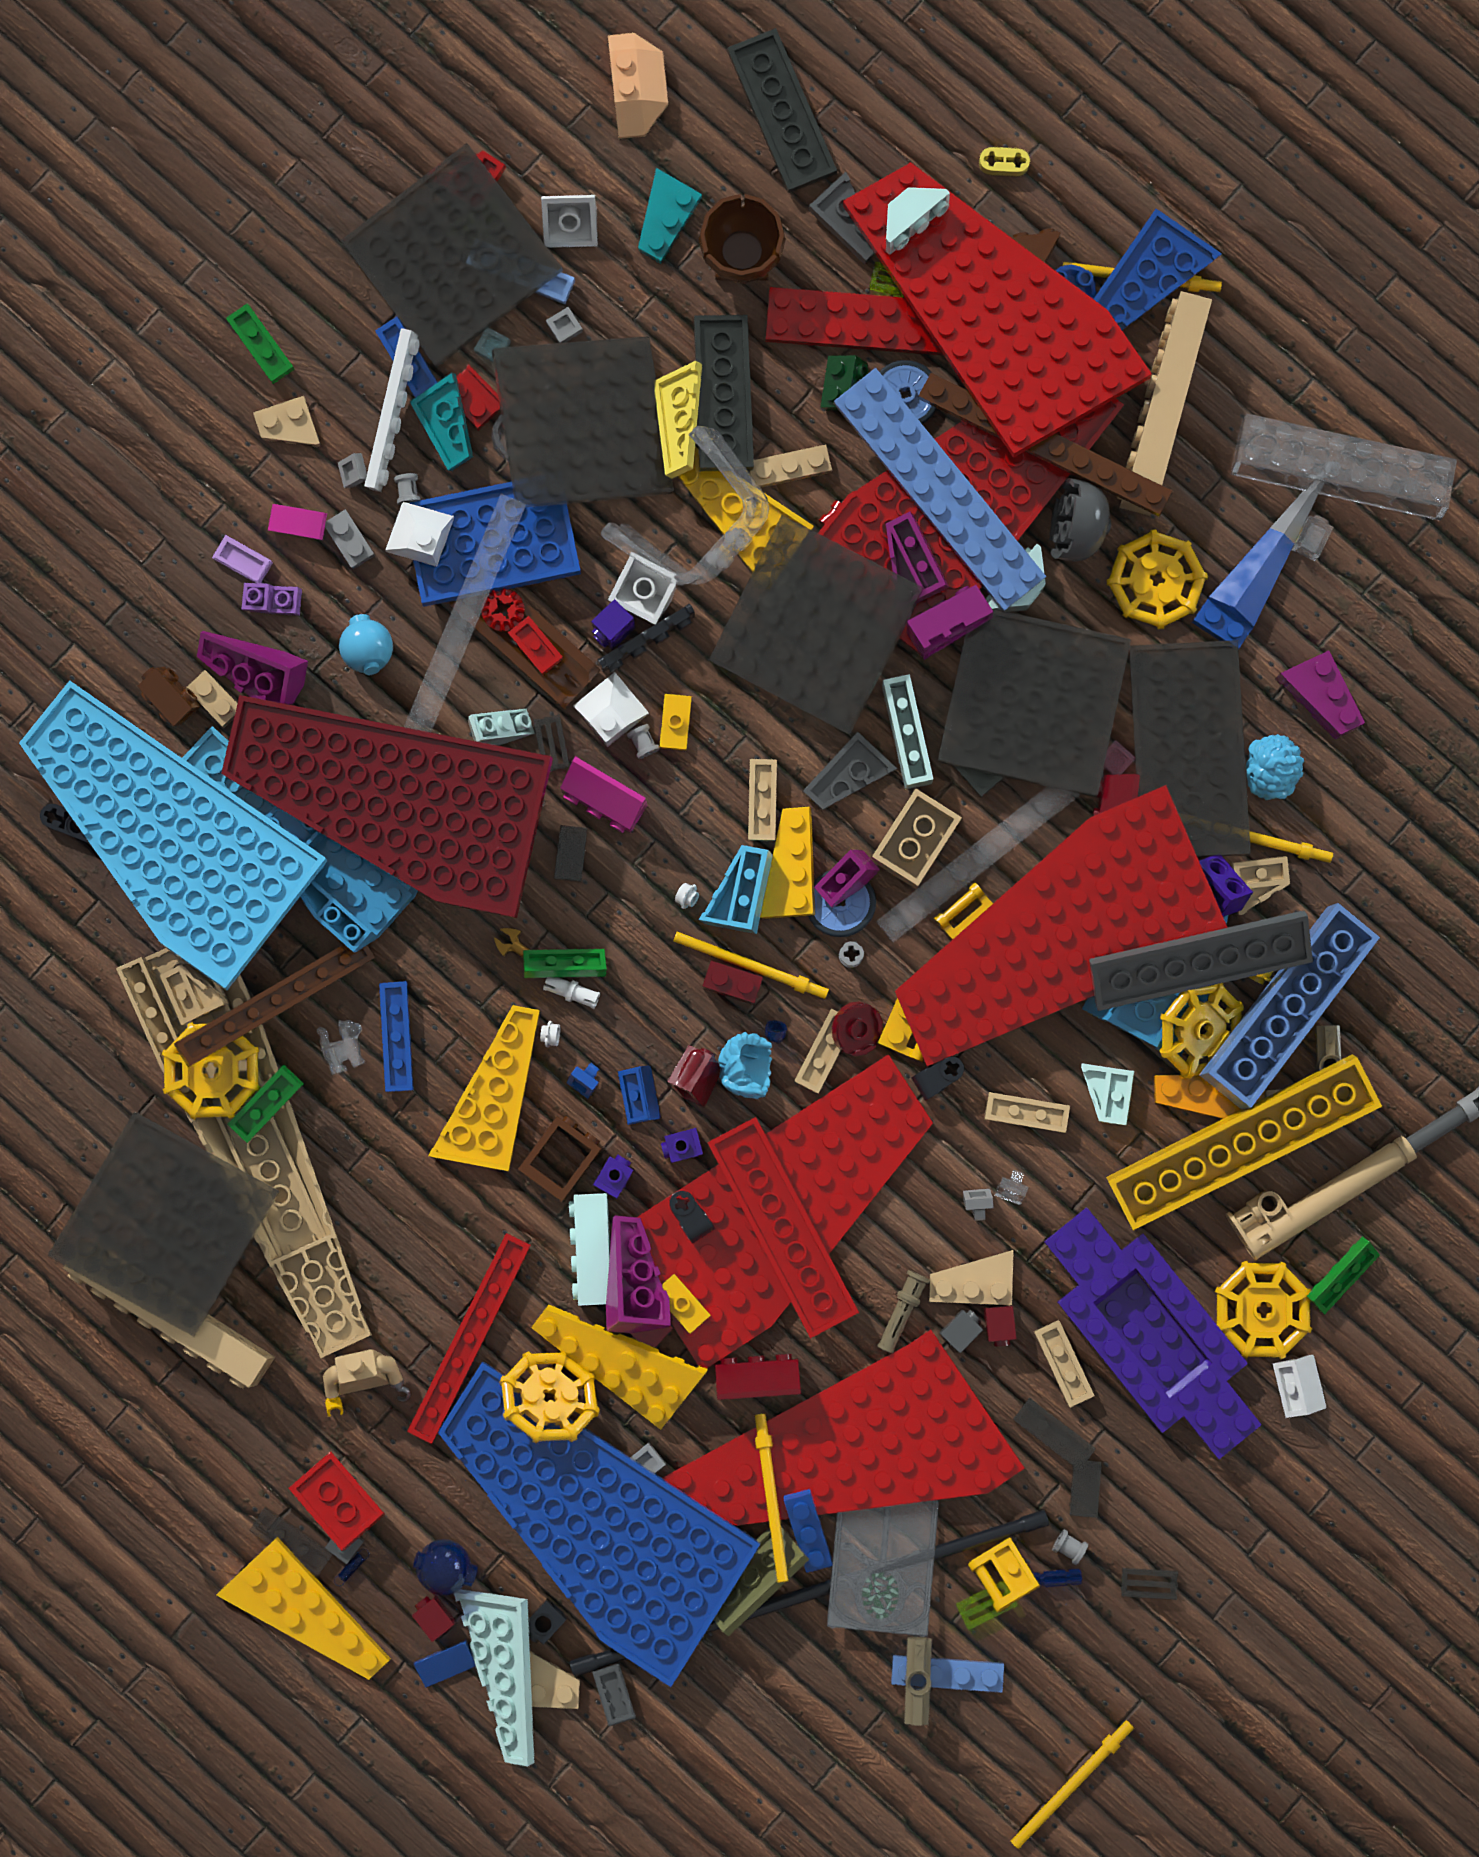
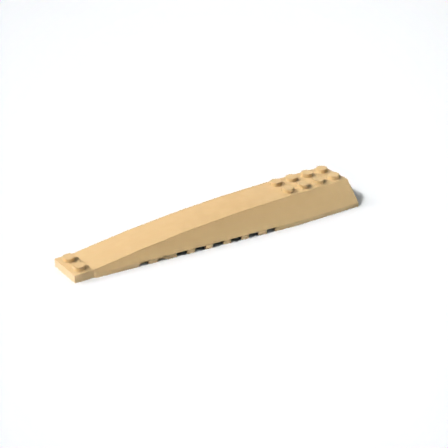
M167 948L116 968L163 1073L164 1056L161 1055L163 1050H166L188 1027L187 1024L181 1025L160 977L161 974L181 964L188 963ZM188 964L223 995L229 1003L192 1021L194 1024H208L251 999L241 975L237 977L226 991ZM263 1024L243 1035L253 1046L258 1047L260 1051L258 1053V1081L261 1086L260 1089L278 1071ZM234 1042L226 1045L235 1055L244 1052ZM247 1059L239 1061V1078L246 1080ZM175 1061L176 1082L183 1079L182 1063ZM210 1062L208 1067L203 1069V1072L207 1073L209 1078L212 1079L214 1074L218 1073V1067H214L213 1062ZM236 1084L226 1095L228 1100L231 1102L244 1087ZM186 1085L179 1090L194 1103L197 1097L194 1092ZM256 1091V1092L242 1105V1107L235 1113V1115L251 1100V1098H252L258 1091ZM204 1098L202 1107L222 1105L219 1098ZM288 1100L248 1143L227 1125L233 1118L205 1117L194 1120L185 1111L189 1121L198 1133L199 1139L209 1153L215 1168L225 1182L226 1188L236 1202L242 1217L252 1231L253 1237L263 1251L269 1266L273 1269L305 1331L310 1333L320 1358L371 1336L372 1333L361 1311V1303L290 1101Z

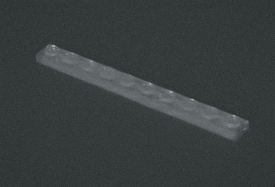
M500 495L406 720L405 728L432 732L527 504L506 495Z
M1086 755L877 920L876 923L894 943L1092 787L1097 781L1102 779L1104 774L1092 759Z

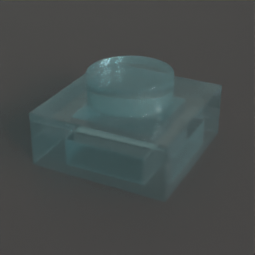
M486 327L474 348V352L498 365L511 341L509 338Z

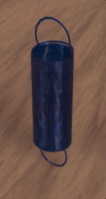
M357 1553L338 1574L339 1578L343 1579L345 1583L364 1563L365 1559Z

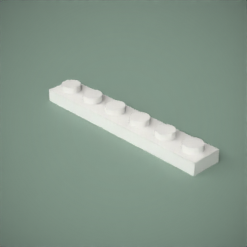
M402 328L364 485L371 490L382 492V487L386 486L388 482L389 471L387 466L395 452L393 440L401 426V418H399L401 407L403 408L407 401L405 389L407 381H410L413 375V366L411 365L413 355H416L419 349L418 335L411 330Z

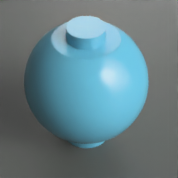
M356 615L349 620L350 625L343 631L340 637V655L345 664L352 670L365 673L366 675H373L378 673L389 662L393 653V640L389 631L379 622L371 620L369 615Z

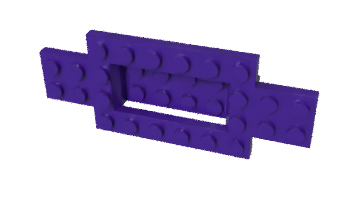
M1086 1207L1044 1241L1045 1245L1077 1283L1074 1289L1057 1302L1058 1305L1161 1433L1184 1417L1216 1458L1220 1459L1262 1425L1227 1382L1248 1363L1143 1233L1121 1250Z

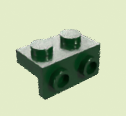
M856 355L828 356L820 408L825 411L838 410L833 404L834 401L869 373L868 363Z

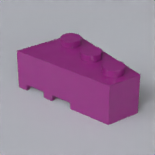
M908 512L886 523L897 609L903 611L949 588L915 516Z
M977 585L971 588L966 586L957 591L954 597L946 601L943 600L931 609L908 620L907 635L923 660L992 619L993 610Z
M1326 651L1292 667L1275 678L1280 685L1282 684L1294 696L1293 698L1298 703H1301L1312 714L1311 716L1334 739L1344 736L1365 724L1330 651Z

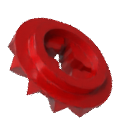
M503 588L497 592L492 590L484 598L481 611L483 619L489 627L497 631H509L522 621L525 608L522 599L515 591ZM498 600L504 606L511 605L507 609L509 619H506L502 613L496 614L495 611L499 609Z

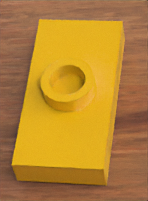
M665 694L660 748L687 751L692 696Z
M675 1274L662 1284L663 1290L667 1291L669 1297L670 1312L689 1333L694 1331L710 1316L709 1312Z

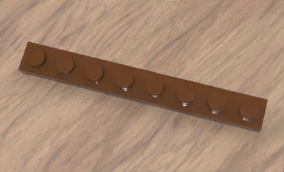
M344 944L175 1042L174 1046L189 1068L375 957L368 945L354 953Z

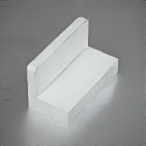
M1307 1355L1298 1359L1273 1364L1286 1418L1309 1415L1326 1408L1314 1355Z

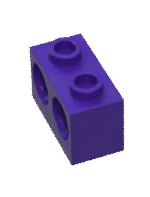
M615 599L591 621L594 639L603 648L608 646L612 651L635 629L634 618Z
M1220 854L1199 860L1222 916L1241 911L1253 891Z

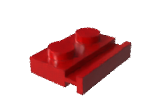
M470 365L457 375L465 418L479 431L502 407L506 406V402Z

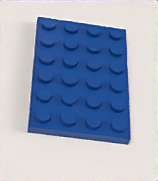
M560 472L410 502V504L454 516L438 565L433 566L413 560L423 607L488 594L492 590L497 592L503 588L512 589L581 574Z

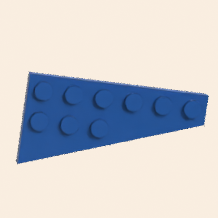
M1155 209L1094 300L1110 312L1121 330H1123L1220 257L1222 253L1158 209Z

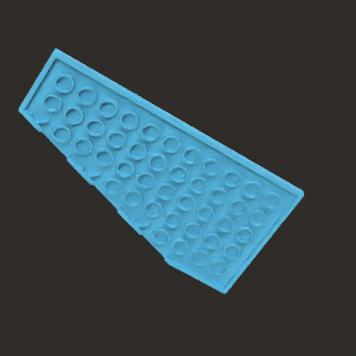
M71 681L65 685L19 742L159 942L226 991L327 862V859Z

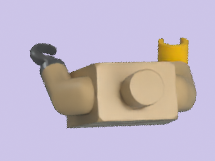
M366 1350L336 1357L335 1365L327 1369L323 1375L325 1395L327 1397L325 1405L329 1417H331L330 1411L335 1408L340 1410V1415L343 1414L342 1400L339 1394L342 1395L390 1384L398 1392L403 1391L407 1394L405 1397L398 1396L397 1399L399 1401H406L411 1395L410 1390L402 1386L404 1380L394 1358L384 1356L375 1350Z

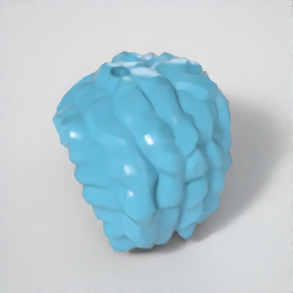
M1278 734L1253 741L1249 746L1250 754L1246 762V775L1251 793L1265 800L1275 798L1286 799L1287 796L1294 792L1295 785L1303 776L1302 764L1304 758L1300 757V747L1295 746L1293 741L1289 740V737Z
M747 1032L737 1034L728 1040L718 1058L719 1066L721 1067L719 1077L723 1086L733 1094L741 1095L744 1098L758 1099L765 1097L770 1087L769 1076L771 1071L769 1063L772 1061L770 1057L772 1043L758 1034H748Z

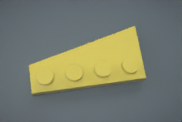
M694 361L653 381L665 475L671 479L693 469L702 364L698 361Z

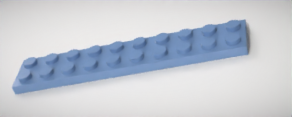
M876 368L834 401L833 404L1003 612L1046 578L1042 570Z

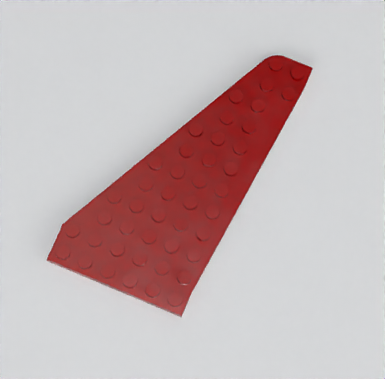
M929 1330L893 1354L884 1357L767 1421L768 1435L772 1437L773 1447L770 1450L780 1520L789 1519L784 1496L807 1489L811 1490L818 1515L987 1494L1024 1469V1466L932 1330ZM756 1427L662 1478L734 1526L769 1521L759 1449H756L755 1437H757Z

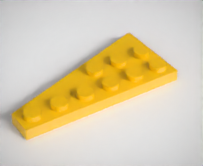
M695 447L693 469L678 475V478L769 593L814 526L732 471H700L699 449Z
M514 1005L511 1007L490 1048L487 1050L481 1064L457 1103L449 1121L443 1128L435 1146L429 1153V1157L504 1171L510 1170L540 1010Z
M551 1305L545 1308L531 1327L557 1349L564 1351L569 1358L587 1372L593 1373L600 1383L660 1430L708 1370L701 1366L696 1368L684 1363V1359L679 1357L671 1358L661 1354L659 1349L620 1333L615 1335L605 1331V1327L598 1324L593 1326L583 1322L578 1316Z
M278 1537L216 1594L218 1597L368 1680L391 1659Z

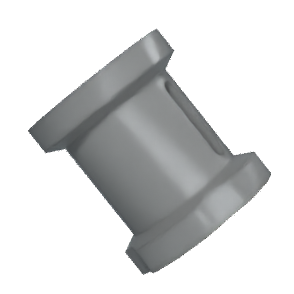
M408 473L394 477V482L398 486V505H402L403 502L410 503L421 500L417 494V474Z
M648 724L635 728L627 734L638 751V759L645 758L660 749L658 745H655L648 731L650 729Z
M852 941L845 943L839 952V960L847 968L857 967L864 957L863 948ZM848 948H853V952L859 954L853 962L850 961L849 957H844V954L848 952Z
M1064 1529L1055 1541L1052 1551L1055 1553L1061 1552L1072 1559L1073 1564L1077 1565L1085 1554L1088 1543L1079 1542L1069 1536L1068 1531Z

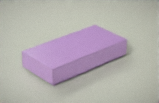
M225 535L212 557L213 560L254 583H261L273 564L268 558Z

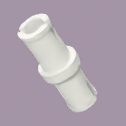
M559 977L547 978L545 981L546 985L543 987L545 991L547 990L565 997V1000L568 1002L573 1000L592 1009H595L600 997V992L578 985L577 981L569 982Z

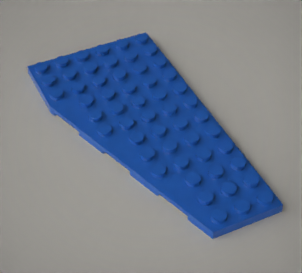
M482 1362L441 1426L438 1434L477 1480L510 1526L524 1540L542 1563L541 1565L596 1632L600 1641L672 1687L761 1543L586 1428L577 1435V1440L573 1442L569 1440L532 1442V1438L503 1417L502 1386H500L499 1382L501 1377L505 1375L487 1363ZM513 1392L515 1406L521 1405L522 1397L520 1393ZM526 1414L522 1415V1417H524L527 1421H529L532 1425L536 1427V1422H534ZM568 1418L570 1424H573L575 1422L571 1418ZM548 1423V1426H544L543 1430L561 1428L560 1425H555L556 1423Z

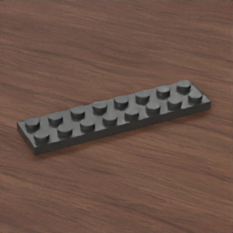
M1305 910L1089 959L1095 1003L1098 1011L1313 962L1309 921Z

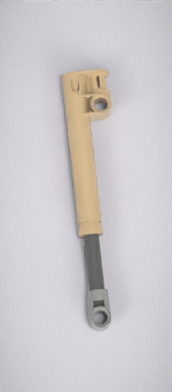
M1479 1087L1456 1102V1107L1407 1138L1401 1135L1393 1140V1143L1385 1145L1291 1206L1286 1207L1277 1193L1263 1191L1246 1202V1206L1236 1213H1226L1229 1223L1248 1253L1256 1261L1398 1171L1406 1163L1409 1164L1417 1158L1416 1153L1464 1122L1471 1123L1479 1118ZM1266 1196H1270L1274 1201L1273 1208L1268 1212L1262 1208V1200Z

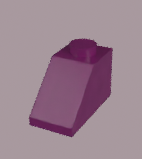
M849 850L814 888L831 907H834L861 890L880 869L863 850Z

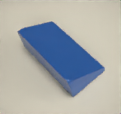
M639 1066L618 1071L628 1125L660 1119L651 1066Z
M467 1639L414 1662V1666L425 1688L476 1666Z

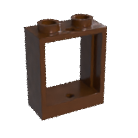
M566 1115L563 1119H560L558 1116L554 1119L518 1168L519 1171L561 1202L566 1200L602 1151L598 1146L600 1140L589 1132L584 1136L575 1130L578 1124ZM559 1126L591 1149L588 1156L564 1188L531 1165Z

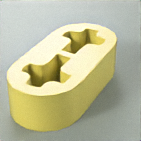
M987 148L983 150L979 159L980 169L989 175L1021 176L1026 173L1030 163L1028 153L1022 149ZM989 156H994L995 161L1003 162H995L994 166L991 167L984 160H988ZM1015 157H1019L1020 162H1022L1020 168H1016L1015 163H1011L1014 162Z

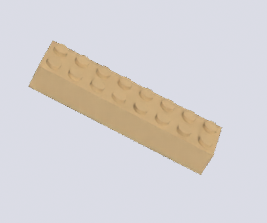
M1183 291L1180 292L1178 299H1172L1166 314L1165 322L1169 324H1166L1164 331H1162L1158 347L1162 348V350H1158L1151 370L1152 373L1156 374H1152L1150 382H1148L1144 397L1149 398V400H1145L1137 422L1141 423L1142 426L1138 425L1131 444V448L1135 449V452L1131 451L1125 468L1160 485L1163 484L1212 302V299ZM1121 499L1119 508L1151 516L1152 513Z
M81 1240L63 1267L69 1272L67 1276L78 1284L85 1283L92 1286L90 1291L102 1299H112L115 1301L113 1306L125 1314L129 1312L134 1313L138 1316L137 1321L149 1329L153 1327L162 1331L160 1336L172 1344L175 1342L185 1346L183 1349L185 1353L195 1359L198 1357L204 1358L208 1361L207 1367L219 1374L224 1372L232 1376L230 1381L242 1389L244 1387L257 1386L275 1359V1356L94 1240Z

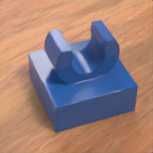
M590 1063L583 1071L577 1066L570 1074L567 1084L589 1099L599 1083L594 1079L599 1068Z

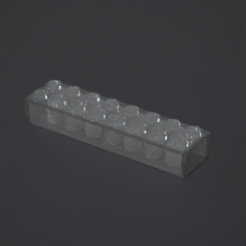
M1246 413L1239 429L1231 475L1303 491H1312L1321 495L1441 521L1449 508L1457 459Z

